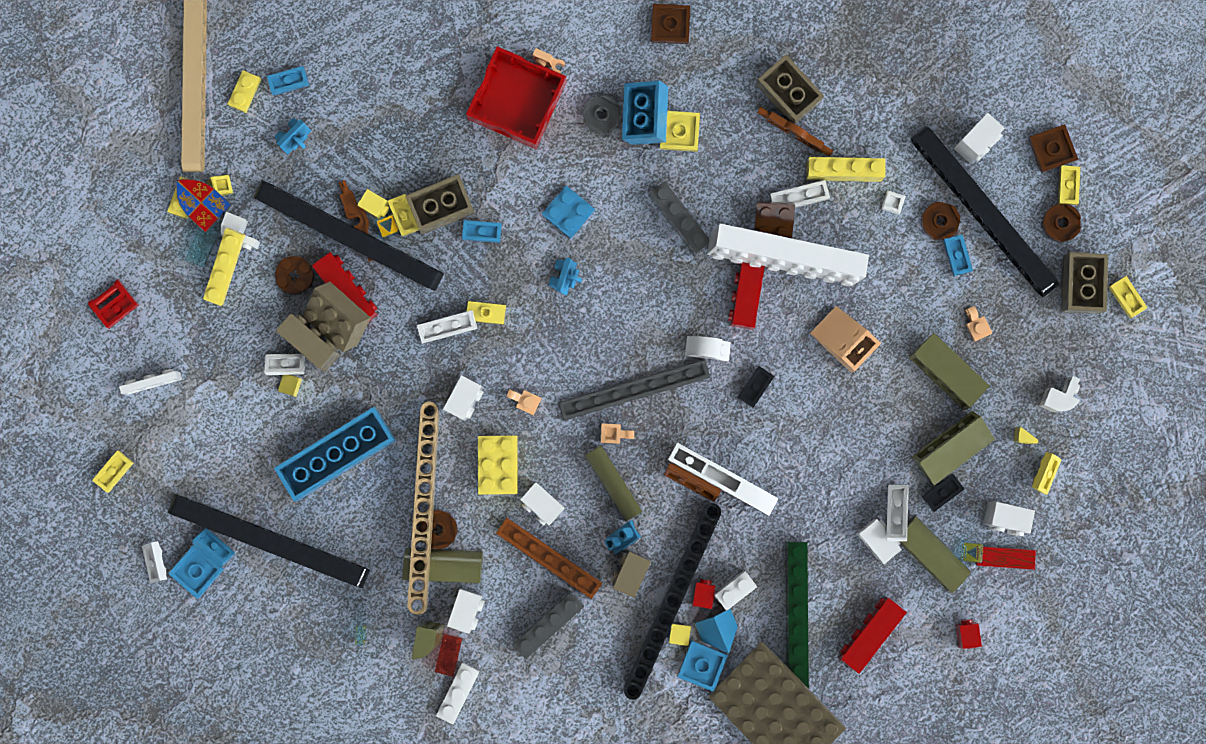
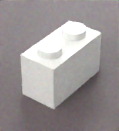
M461 375L443 410L464 421L467 418L470 419L475 410L472 408L476 401L479 402L484 394L481 391L483 387Z
M537 482L520 499L523 502L521 506L529 513L531 511L535 512L538 515L536 519L543 526L546 523L550 526L565 509Z
M873 519L856 534L881 564H885L902 550L899 546L901 543L900 541H887V525L882 520Z
M743 570L716 591L714 596L727 611L757 588V586L746 571Z
M460 588L447 627L468 634L471 630H475L479 620L476 619L477 612L482 611L485 603L482 600L483 595Z

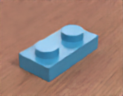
M304 66L267 76L273 96L310 86Z
M464 220L462 240L500 243L502 223Z
M963 234L944 239L943 243L953 277L972 272L973 268Z
M207 528L192 541L197 548L219 567L226 564L235 554L232 549Z

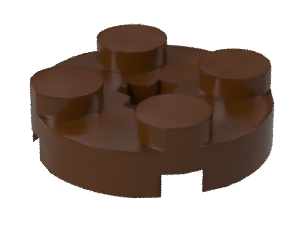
M943 202L931 204L921 216L922 229L933 240H944L952 237L957 232L960 223L958 210L953 205ZM938 216L945 218L944 226L936 223Z
M1057 204L1045 212L1041 227L1048 238L1058 243H1063L1075 238L1081 230V216L1073 206ZM1058 219H1065V228L1058 226Z
M291 256L283 258L275 271L276 283L284 292L291 295H299L312 286L314 271L311 265L301 257ZM297 271V274L300 276L295 278V281H292L290 273Z
M436 510L433 511L431 548L443 549L455 541L458 526L450 513ZM421 522L418 531H426L427 523ZM436 524H439L444 529V531H441V535L433 532Z

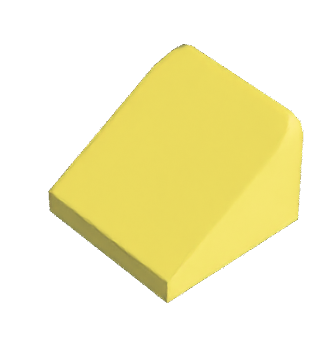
M229 175L214 176L207 180V184L222 196L233 194Z
M283 375L278 392L297 397L302 379L292 375Z
M1015 427L1014 441L1016 443H1038V439L1022 427Z

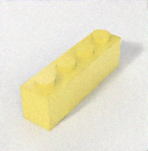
M809 157L806 161V180L882 182L885 178V158Z

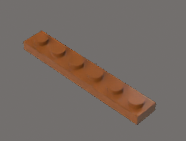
M509 518L505 519L496 532L501 538L590 599L594 597L603 584Z

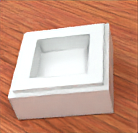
M887 190L881 210L899 215L906 196Z

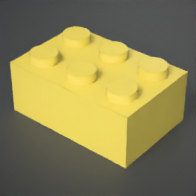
M478 436L479 495L518 494V436Z

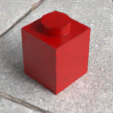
M700 579V582H695L692 606L712 609L716 587L711 584L712 581Z
M972 619L961 620V624H955L958 648L982 647L979 623L973 622Z

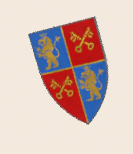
M194 179L177 180L176 191L181 208L205 233L232 206L219 192L202 181Z

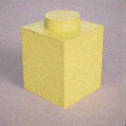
M368 189L358 203L359 208L379 220L381 217H385L389 211L388 201Z

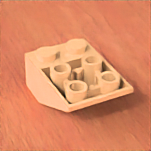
M837 306L810 332L851 373L881 344L867 329Z

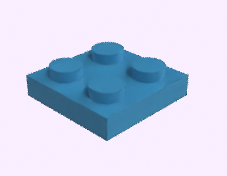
M566 185L545 209L542 216L572 239L595 212V209Z
M193 545L169 572V575L196 599H199L224 571V568L219 567L199 548Z
M691 640L677 677L714 692L728 655Z

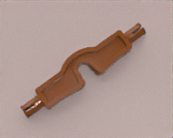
M762 107L759 108L757 113L766 118L767 122L787 134H795L798 141L817 152L821 151L827 156H831L834 150L825 146L824 142L776 113L769 112Z
M346 180L342 181V183L339 182L338 184L342 191L340 198L347 219L360 218V223L354 227L369 234V219L366 213L358 207L355 195L352 190L349 191Z

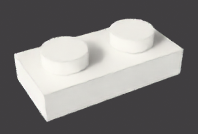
M303 354L265 355L264 372L266 375L304 374L305 356Z
M158 541L143 545L142 550L150 583L166 580V568L163 565L162 550Z

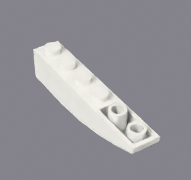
M676 443L667 460L767 515H770L778 500L775 496L679 443Z

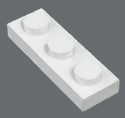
M825 180L769 195L771 202L795 203V208L830 199Z
M473 310L417 325L422 344L478 329Z
M169 369L162 371V375L159 376L151 374L144 376V380L136 381V379L126 381L125 385L119 386L121 394L129 395L180 381L182 377L180 372Z
M888 485L887 541H907L908 485Z
M465 663L461 664L436 715L437 717L451 724L455 723L480 672L479 670Z

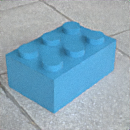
M661 81L624 83L622 140L631 145L666 143L667 85Z

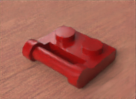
M116 279L113 282L114 284L97 298L87 302L108 329L139 306L119 279ZM118 290L120 291L121 294H119L107 305L100 309V304H102L105 300L111 297Z

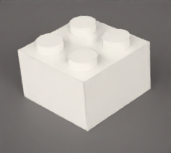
M987 113L956 145L954 150L970 164L974 160L978 162L990 150L989 148L1003 136L1001 132L1005 128Z
M987 502L983 525H987L988 530L997 532L1007 530V534L1024 536V533H1031L1035 510L999 502Z

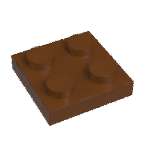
M653 4L651 43L689 44L690 5Z
M1065 124L1028 137L1041 173L1078 160Z
M756 201L754 231L792 239L795 203Z

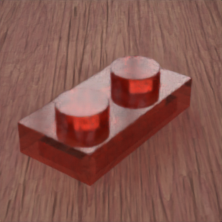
M443 634L435 673L454 677L463 641L462 637Z

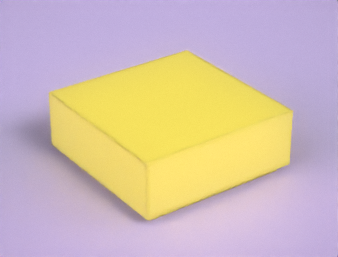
M672 624L669 643L688 646L691 626Z

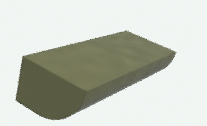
M935 333L930 335L909 357L964 411L969 409L990 387Z
M971 411L914 454L912 459L924 476L933 485H936L989 445L995 438L982 417Z
M599 446L585 455L625 522L642 512L641 508L603 447Z
M916 515L908 522L907 541H900L901 545L949 593H953L968 578L971 571Z
M411 548L405 549L402 580H409ZM416 548L417 551H419V552H422V551L425 550V549H421V548ZM431 549L429 581L481 583L483 551ZM419 561L415 565L416 571H422L425 568L423 561Z
M425 621L417 626L411 659L423 658L439 645L443 637L445 624Z

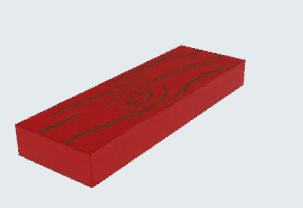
M979 546L976 547V559L978 560L980 551ZM982 547V562H976V566L1035 570L1036 550Z

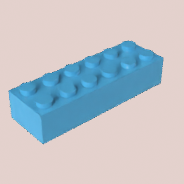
M373 407L281 463L274 470L293 501L298 502L397 440L378 409Z

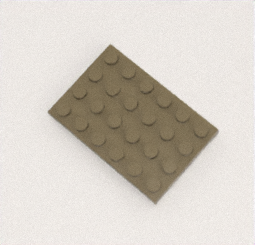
M763 641L708 696L752 744H832L847 729Z

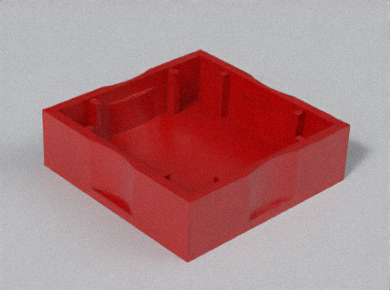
M497 46L486 69L484 80L477 89L468 108L466 117L471 122L537 150L567 83V77L542 65L530 63L523 57Z

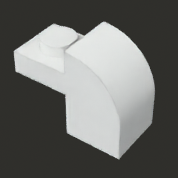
M226 212L221 224L222 237L225 228H231L244 234L248 221ZM245 235L242 248L251 250V248L258 249L260 242Z
M687 336L685 355L729 361L731 342L711 337Z
M1074 376L1068 377L1062 392L1052 387L1047 388L1039 406L1052 412L1071 410L1080 401L1073 397L1079 391L1080 385L1078 383L1080 379Z

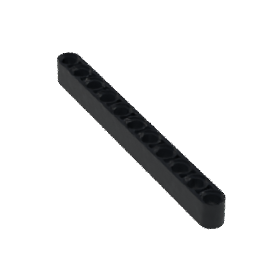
M925 126L911 137V142L1033 289L1041 297H1045L1059 285L1055 276L929 127Z
M261 180L253 197L433 291L437 290L444 275L443 272L266 181Z
M174 494L167 512L359 588L364 587L370 572L368 568L177 494Z
M715 503L707 504L703 508L624 685V694L630 700L638 699L645 687L719 521L721 508ZM710 506H714L717 509V515L712 518L707 514V509ZM702 524L709 526V532L706 535H702L699 532V527ZM694 542L701 544L702 548L698 553H694L691 550V545ZM692 560L694 563L693 568L685 570L683 568L684 561ZM679 577L686 580L683 588H677L675 585V581ZM671 595H675L678 598V602L674 606H670L667 603V599ZM667 613L670 615L668 623L663 624L659 621L661 614ZM655 631L661 632V640L653 641L651 639L652 633ZM646 649L654 651V656L651 659L644 658L643 652ZM638 667L646 669V674L643 677H638L635 674V670ZM630 685L637 686L638 692L635 695H630L627 692V688Z

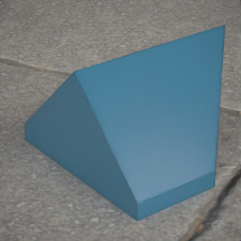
M731 609L695 622L702 642L729 654L738 627Z

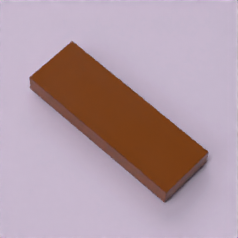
M671 462L663 474L711 501H715L722 490Z

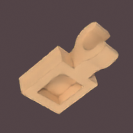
M537 48L533 53V61H535L536 65L551 67L552 70L561 74V71L557 70L556 66L561 65L564 67L565 62L563 60L555 59L552 55Z
M975 306L965 310L970 320L966 327L973 342L992 334L985 316L979 318Z
M509 389L506 396L518 402L516 408L531 415H534L541 401L540 397L525 390L520 395Z
M601 424V443L620 444V438L634 439V431L621 430V424Z

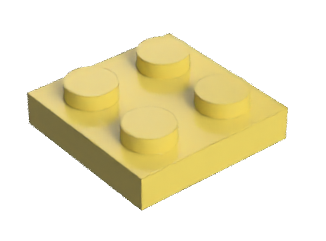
M667 111L666 143H660V149L697 152L700 113Z

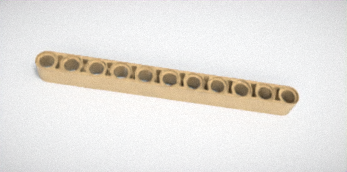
M184 0L181 154L183 172H203L205 168L207 0Z
M433 402L424 403L420 409L407 604L409 611L415 615L425 613L428 603L440 415L436 404ZM428 408L435 409V413L432 416L425 415V411ZM426 427L434 428L431 435L424 434ZM425 446H432L430 454L423 453ZM427 464L430 465L431 471L427 474L422 473V467ZM423 484L430 485V490L427 493L420 492V487ZM422 503H427L429 505L428 510L423 513L420 512L419 506ZM421 522H426L428 526L424 532L418 531V525ZM423 541L426 543V549L419 552L416 546L419 542ZM419 561L425 563V568L422 571H416L415 565ZM417 581H422L424 584L423 589L420 591H415L414 584ZM420 600L422 602L421 610L414 611L413 603Z

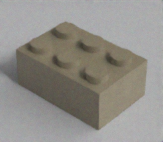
M787 54L760 76L756 82V86L788 121L797 124L824 98L819 89Z
M459 174L406 195L422 235L475 214Z
M1069 252L1063 256L1061 312L1086 314L1107 312L1108 254Z
M331 282L314 289L303 313V317L342 352L359 344L371 319L370 316Z
M291 313L276 329V332L316 367L326 372L341 355L337 352L338 348L328 339L326 341L323 340L325 336L314 327L310 328V323L299 314L295 316Z
M628 550L627 554L623 552L619 560L621 567L619 571H614L611 578L613 588L635 598L651 561Z

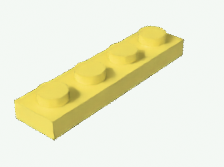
M225 228L204 294V300L219 306L224 304L246 234L231 228Z

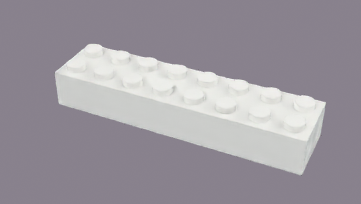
M719 224L710 233L707 255H712L714 259H731L733 263H750L749 265L752 267H761L762 265L768 267V270L771 271L784 270L787 274H803L809 279L823 278L825 282L833 283L837 281L841 282L843 286H853L866 277L869 255L725 224Z

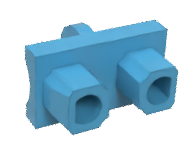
M292 118L287 125L290 130L286 134L283 131H279L275 135L276 144L287 155L292 150L295 151L299 146L303 149L306 147L303 142L308 138L307 135L311 130L301 119L298 121Z
M570 258L565 260L557 259L555 270L560 271L561 274L559 278L552 276L549 286L567 296L569 288L574 289L575 283H582L583 279L578 277L580 270L576 269L578 263Z
M631 520L608 536L604 543L608 550H613L616 555L641 538V535L637 532L634 522Z

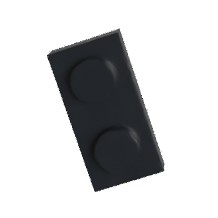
M758 366L737 398L754 408L775 376Z
M950 474L921 497L931 511L935 512L962 492L964 487L954 474Z

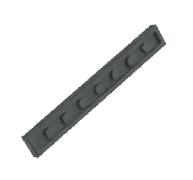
M704 359L558 402L563 421L711 377Z

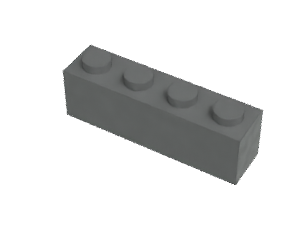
M665 181L650 192V199L694 256L709 246L708 236Z
M571 591L517 639L513 646L526 660L583 609L584 604Z

